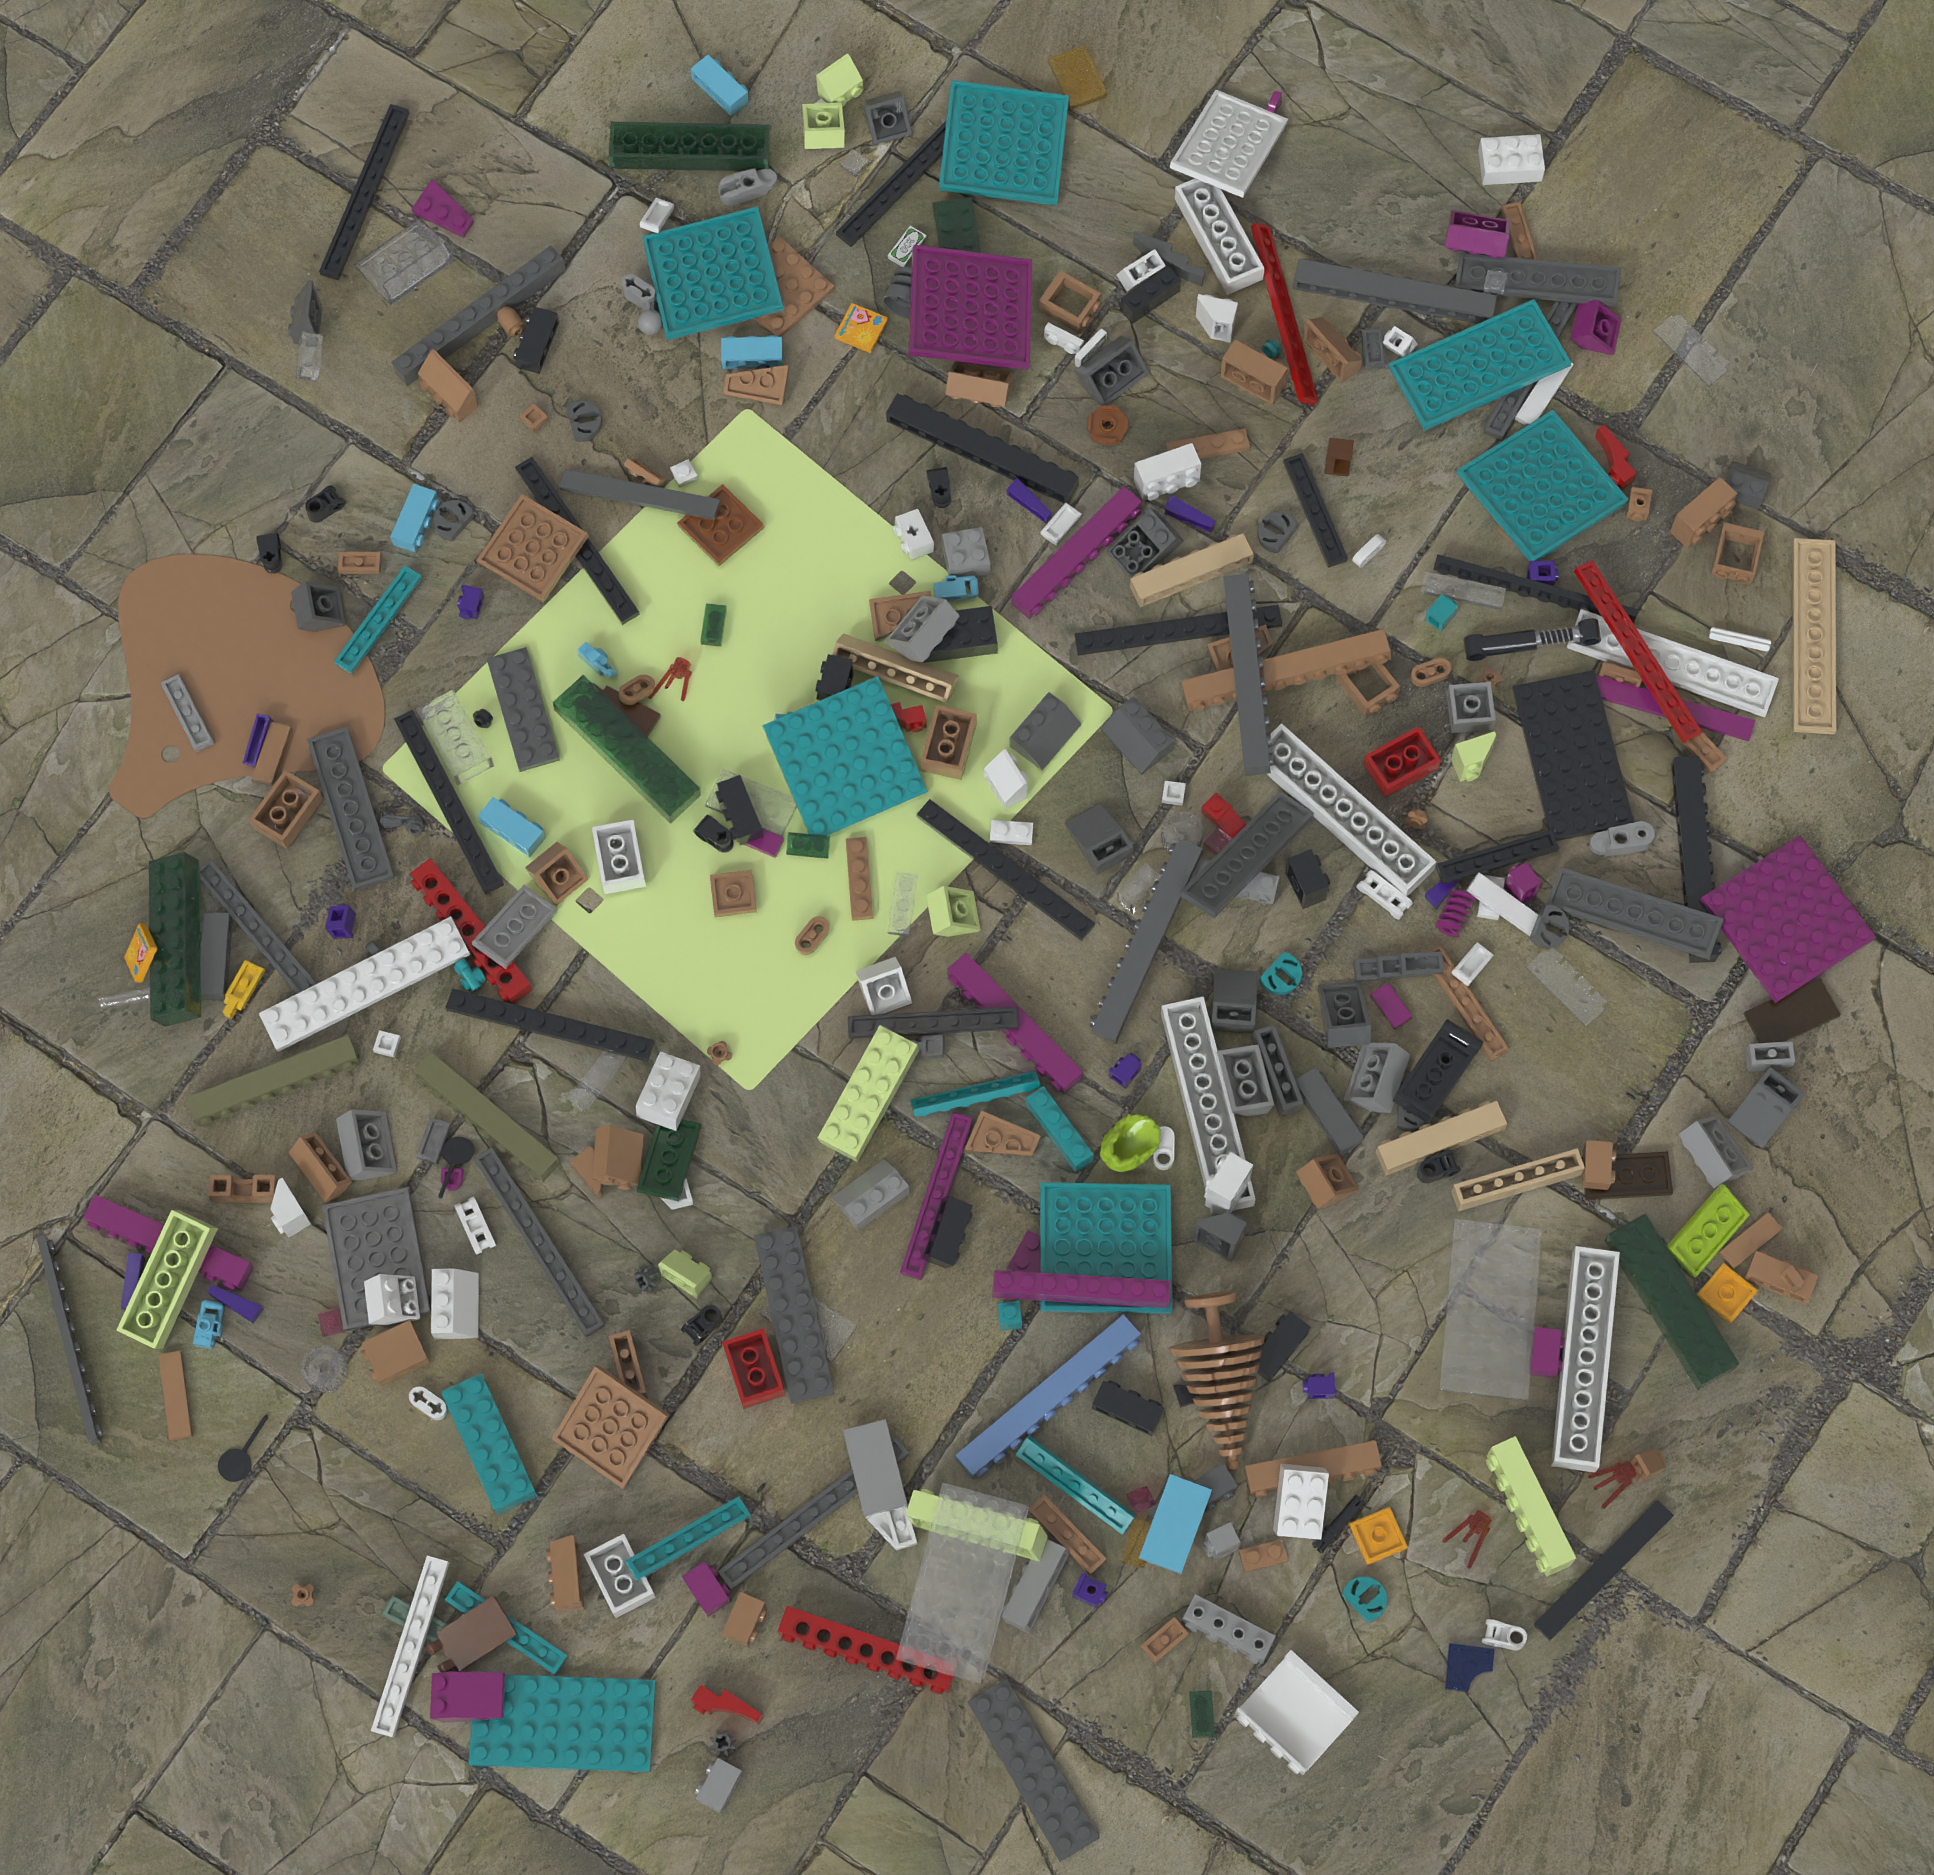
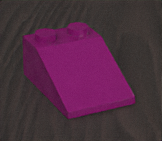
M432 1673L430 1719L440 1722L503 1719L505 1673Z

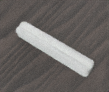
M1712 627L1709 633L1710 639L1762 651H1769L1771 646L1770 639Z

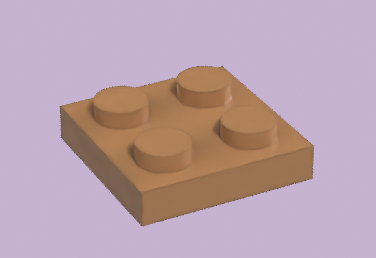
M752 870L710 875L715 917L757 912Z

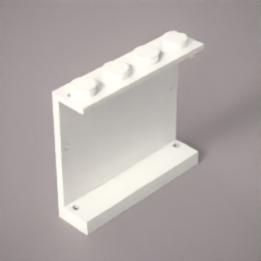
M1290 1650L1284 1660L1240 1708L1238 1707L1235 1713L1238 1715L1236 1717L1243 1726L1247 1727L1249 1725L1255 1731L1253 1734L1262 1743L1266 1741L1272 1746L1270 1750L1278 1758L1283 1757L1289 1762L1287 1766L1295 1774L1300 1772L1304 1775L1359 1712Z

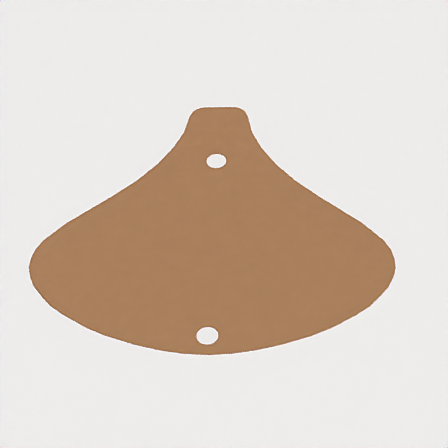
M176 554L151 560L136 568L125 579L118 598L119 628L131 692V724L128 745L122 764L109 787L111 798L136 817L147 818L154 815L171 800L191 790L218 781L253 775L255 767L244 765L243 759L257 714L269 716L274 723L291 726L292 730L277 773H283L284 770L288 772L317 771L307 739L347 727L358 762L364 759L377 747L384 729L385 705L374 667L367 655L353 674L346 672L334 663V660L354 635L347 625L317 632L298 629L296 615L291 610L290 603L293 600L291 592L301 584L278 572L275 574L268 573L264 567L216 555ZM177 674L183 680L215 743L197 753L194 751L160 683ZM168 746L177 747L180 751L178 760L172 763L165 762L161 756L164 748Z

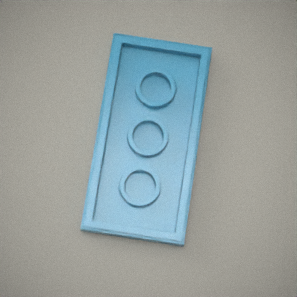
M1170 1474L1139 1559L1181 1574L1212 1490Z

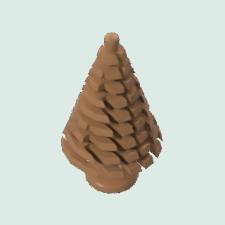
M1218 1292L1191 1296L1184 1299V1304L1188 1308H1205L1209 1338L1176 1344L1168 1347L1173 1356H1184L1174 1360L1177 1368L1190 1369L1180 1373L1184 1381H1202L1187 1385L1190 1393L1206 1394L1194 1397L1195 1405L1217 1406L1202 1409L1199 1413L1205 1419L1221 1418V1420L1206 1423L1209 1431H1223V1433L1214 1435L1212 1438L1216 1444H1225V1447L1219 1448L1218 1451L1221 1456H1226L1227 1470L1236 1471L1240 1467L1237 1455L1242 1453L1243 1446L1235 1445V1442L1245 1440L1246 1433L1241 1431L1234 1432V1429L1247 1426L1248 1418H1232V1416L1249 1413L1251 1404L1234 1403L1248 1401L1253 1398V1390L1239 1389L1252 1387L1256 1384V1376L1243 1375L1257 1372L1259 1370V1363L1244 1362L1261 1357L1262 1349L1250 1347L1262 1345L1265 1336L1259 1334L1222 1336L1219 1306L1235 1302L1237 1300V1292Z

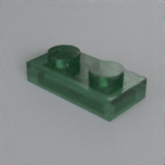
M706 603L700 640L701 645L722 646L727 612L726 605Z
M788 832L786 855L828 859L830 836Z
M1212 1690L1189 1691L1192 1738L1215 1737Z

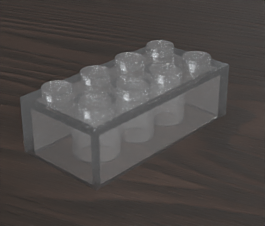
M453 690L416 708L421 723L456 785L494 767L489 752Z

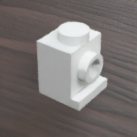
M1395 326L1385 334L1383 341L1386 348L1400 357L1411 354L1418 345L1413 337Z

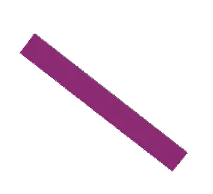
M1596 675L1602 700L1666 718L1649 690ZM1682 700L1700 728L1745 741L1750 740L1755 720Z
M952 1112L900 1271L902 1275L919 1280L922 1279L927 1263L922 1258L941 1199L949 1196L973 1122L972 1117Z

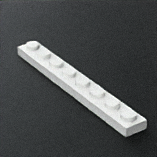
M431 1556L426 1557L371 1728L372 1732L392 1738L395 1736L450 1564L448 1561Z

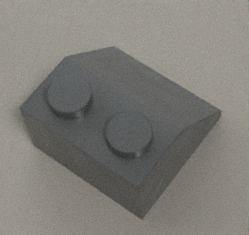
M899 91L861 101L865 120L874 145L912 134L904 97Z
M1732 461L1725 482L1738 493L1735 499L1736 503L1759 510L1771 473Z
M305 581L291 592L298 629L317 632L346 625L339 587Z

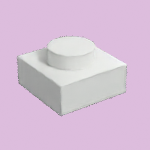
M689 459L670 467L679 488L698 479Z
M1165 781L1162 803L1183 806L1186 783Z
M379 1030L373 1048L374 1053L395 1058L401 1039L400 1035Z

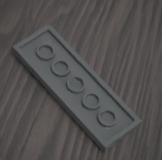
M527 647L486 658L519 772L560 761Z

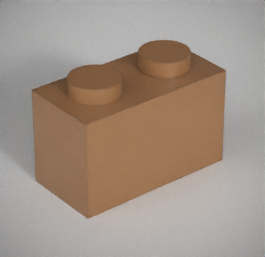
M1586 1140L1583 1146V1164L1585 1169L1582 1173V1188L1608 1190L1611 1183H1614L1615 1170H1612V1162H1615L1616 1149H1612L1613 1142Z
M740 1592L723 1629V1637L746 1647L749 1646L750 1642L754 1643L759 1630H756L759 1621H764L768 1612L765 1609V1602Z

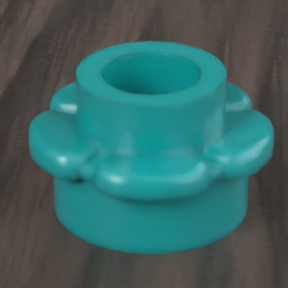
M1268 339L1262 346V350L1268 358L1272 359L1280 355L1281 347L1277 341Z

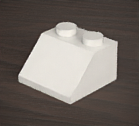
M896 957L855 971L871 1015L884 1014L912 1004L902 968Z
M280 1178L270 1208L274 1216L270 1218L281 1234L285 1232L289 1238L311 1225L283 1178Z

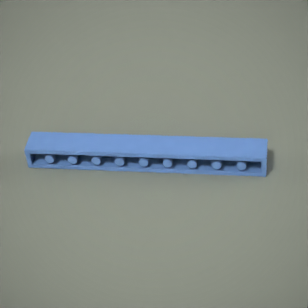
M1123 1314L956 1454V1461L972 1479L977 1476L978 1478L983 1477L989 1471L988 1467L992 1463L998 1464L1006 1457L1005 1452L1010 1448L1016 1449L1023 1442L1022 1438L1027 1434L1030 1436L1040 1428L1039 1424L1043 1420L1049 1421L1056 1415L1055 1410L1061 1405L1066 1407L1073 1400L1072 1396L1078 1391L1079 1393L1084 1392L1090 1386L1089 1382L1093 1378L1099 1379L1107 1371L1106 1367L1111 1363L1113 1365L1117 1364L1123 1358L1122 1354L1128 1349L1130 1351L1134 1350L1140 1344V1332Z

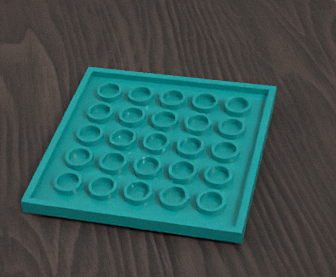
M951 80L938 190L1057 206L1069 95Z
M758 206L642 236L667 340L784 310Z
M1554 410L1546 413L1470 461L1456 472L1458 477L1528 561H1539L1620 509L1629 501L1626 495Z
M878 676L762 725L812 842L928 792Z
M1040 1182V1273L1171 1281L1168 1308L1040 1301V1312L1172 1314L1171 1185Z

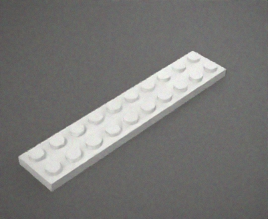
M1581 609L1575 626H1578V622L1584 619H1597L1601 642L1591 646H1584L1579 641H1571V643L1568 642L1567 648L1608 663H1615L1623 668L1635 669L1603 617ZM1637 629L1672 685L1762 717L1766 716L1779 678Z
M449 917L260 1012L259 1015L276 1050L279 1052L469 956L470 953L452 917Z

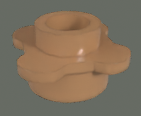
M1486 667L1484 673L1477 677V683L1491 682L1492 691L1495 689L1496 684L1502 680V676L1494 673L1490 667Z
M1419 809L1409 811V817L1405 820L1406 824L1416 829H1425V823L1428 821L1426 813Z
M720 1041L707 1049V1053L713 1059L712 1063L716 1066L732 1058V1053L728 1052L727 1044L724 1041Z
M311 1584L306 1586L294 1585L292 1587V1592L294 1593L291 1600L292 1605L295 1607L299 1605L311 1606L314 1603L312 1593L314 1587Z

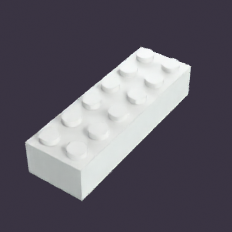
M1196 178L1176 186L1174 199L1226 294L1229 295L1262 281L1264 266L1222 190Z

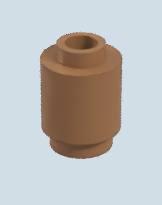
M509 306L503 307L498 311V322L509 336H519L524 330L525 323L517 312Z

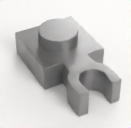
M943 1035L922 1036V1042L910 1040L918 1045V1054L922 1053L923 1059L944 1058L945 1037Z

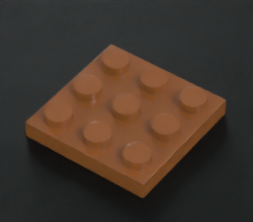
M723 484L708 496L720 499L721 501L715 520L685 515L677 522L678 527L718 566L723 564L764 529V524Z

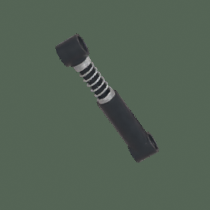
M1589 618L1578 622V626H1571L1570 629L1566 627L1563 630L1561 628L1559 630L1553 629V631L1548 629L1547 632L1542 630L1541 633L1531 629L1487 636L1472 634L1466 636L1463 640L1466 659L1468 661H1479L1487 656L1537 650V647H1542L1544 644L1548 646L1551 643L1554 645V643L1560 644V642L1565 644L1566 641L1570 643L1571 641H1579L1581 645L1591 646L1601 642V634L1598 620Z

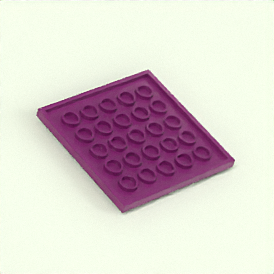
M913 245L908 355L1028 370L1030 367L1032 259Z
M1801 835L1700 899L1711 915L1724 919L1721 930L1775 1003L1876 939V936Z

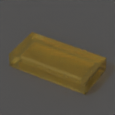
M1138 1519L1133 1520L1122 1563L1144 1568L1145 1561L1139 1559L1152 1523Z

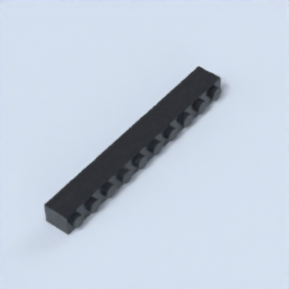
M897 393L886 412L888 423L1009 479L1015 480L1018 478L1025 486L1063 504H1069L1079 486V476L1073 471H1065L1053 462H1046L1036 454L1026 453L1020 447L1009 445L999 437L987 435L982 429H974L962 420L951 418L945 412L935 411L925 403L920 404L908 395Z
M1700 756L1674 757L1671 763L1684 906L1710 914L1700 901L1704 895L1716 889L1715 882L1711 881V875L1714 872L1713 862L1709 861L1712 846L1711 842L1707 840V835L1710 833V825L1705 819V815L1708 814V805L1704 803L1703 798L1706 795V785L1702 783L1701 777L1704 776V765L1700 763ZM1716 941L1710 960L1689 953V963L1715 962L1718 955H1721V943Z

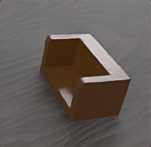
M1329 438L1325 474L1349 476L1354 440Z

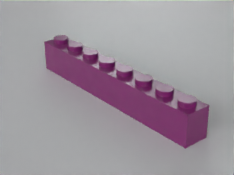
M1125 486L1121 488L1011 596V604L1029 620L1034 615H1039L1044 605L1048 601L1052 602L1062 587L1066 588L1076 574L1079 575L1083 572L1090 560L1093 561L1098 557L1100 550L1104 546L1108 547L1113 542L1114 536L1124 532L1128 523L1140 516L1142 513V501Z
M964 953L947 968L948 981L954 987L958 986L963 991L962 995L969 1002L973 1001L977 1005L976 1009L1019 1008V1030L1000 1031L1006 1035L1005 1038L1011 1046L1014 1047L1016 1045L1021 1050L1020 1054L1027 1062L1031 1061L1035 1065V1070L1042 1077L1046 1076L1050 1080L1049 1083L1055 1091L1058 1092L1060 1090L1063 1094H1066L1083 1078V1071L967 953Z
M94 1195L83 1216V1219L88 1223L87 1227L97 1232L100 1229L107 1232V1236L118 1240L120 1237L126 1240L125 1243L133 1248L143 1247L145 1252L150 1255L164 1227V1224L97 1195ZM210 1245L198 1272L204 1274L203 1277L211 1282L216 1280L223 1282L222 1286L234 1291L236 1288L242 1291L254 1267L250 1262Z
M995 1270L993 1274L992 1298L1168 1308L1171 1281Z

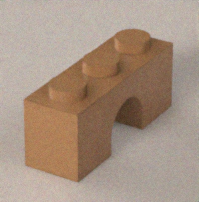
M210 1175L208 1196L213 1203H272L278 1179L275 1175H253V1179L249 1180L236 1179L232 1175Z

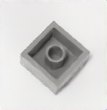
M982 527L942 534V549L948 576L977 577L990 574V559Z
M1491 682L1449 685L1446 696L1451 733L1493 730L1496 719Z

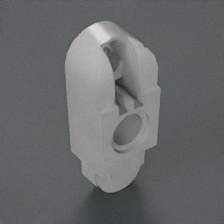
M755 168L733 173V175L726 176L720 181L718 189L719 199L723 204L733 206L767 195L768 191L776 186L777 175L769 169L756 171Z
M1644 821L1611 827L1607 831L1595 833L1590 840L1589 847L1593 853L1604 855V857L1642 852L1651 845L1655 832L1653 827ZM1646 833V836L1644 837L1639 836L1640 834ZM1615 838H1622L1625 843H1618Z

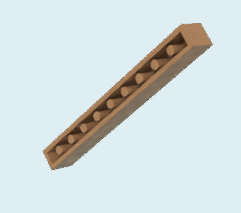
M1381 629L1262 660L1263 669H1259L1260 676H1264L1265 688H1262V694L1273 689L1282 690L1286 686L1293 684L1302 685L1312 679L1321 680L1332 674L1341 675L1346 673L1347 670H1360L1366 668L1367 665L1386 663L1391 659V652L1385 630ZM1233 668L1181 681L1188 711H1200L1207 706H1220L1226 701H1237Z

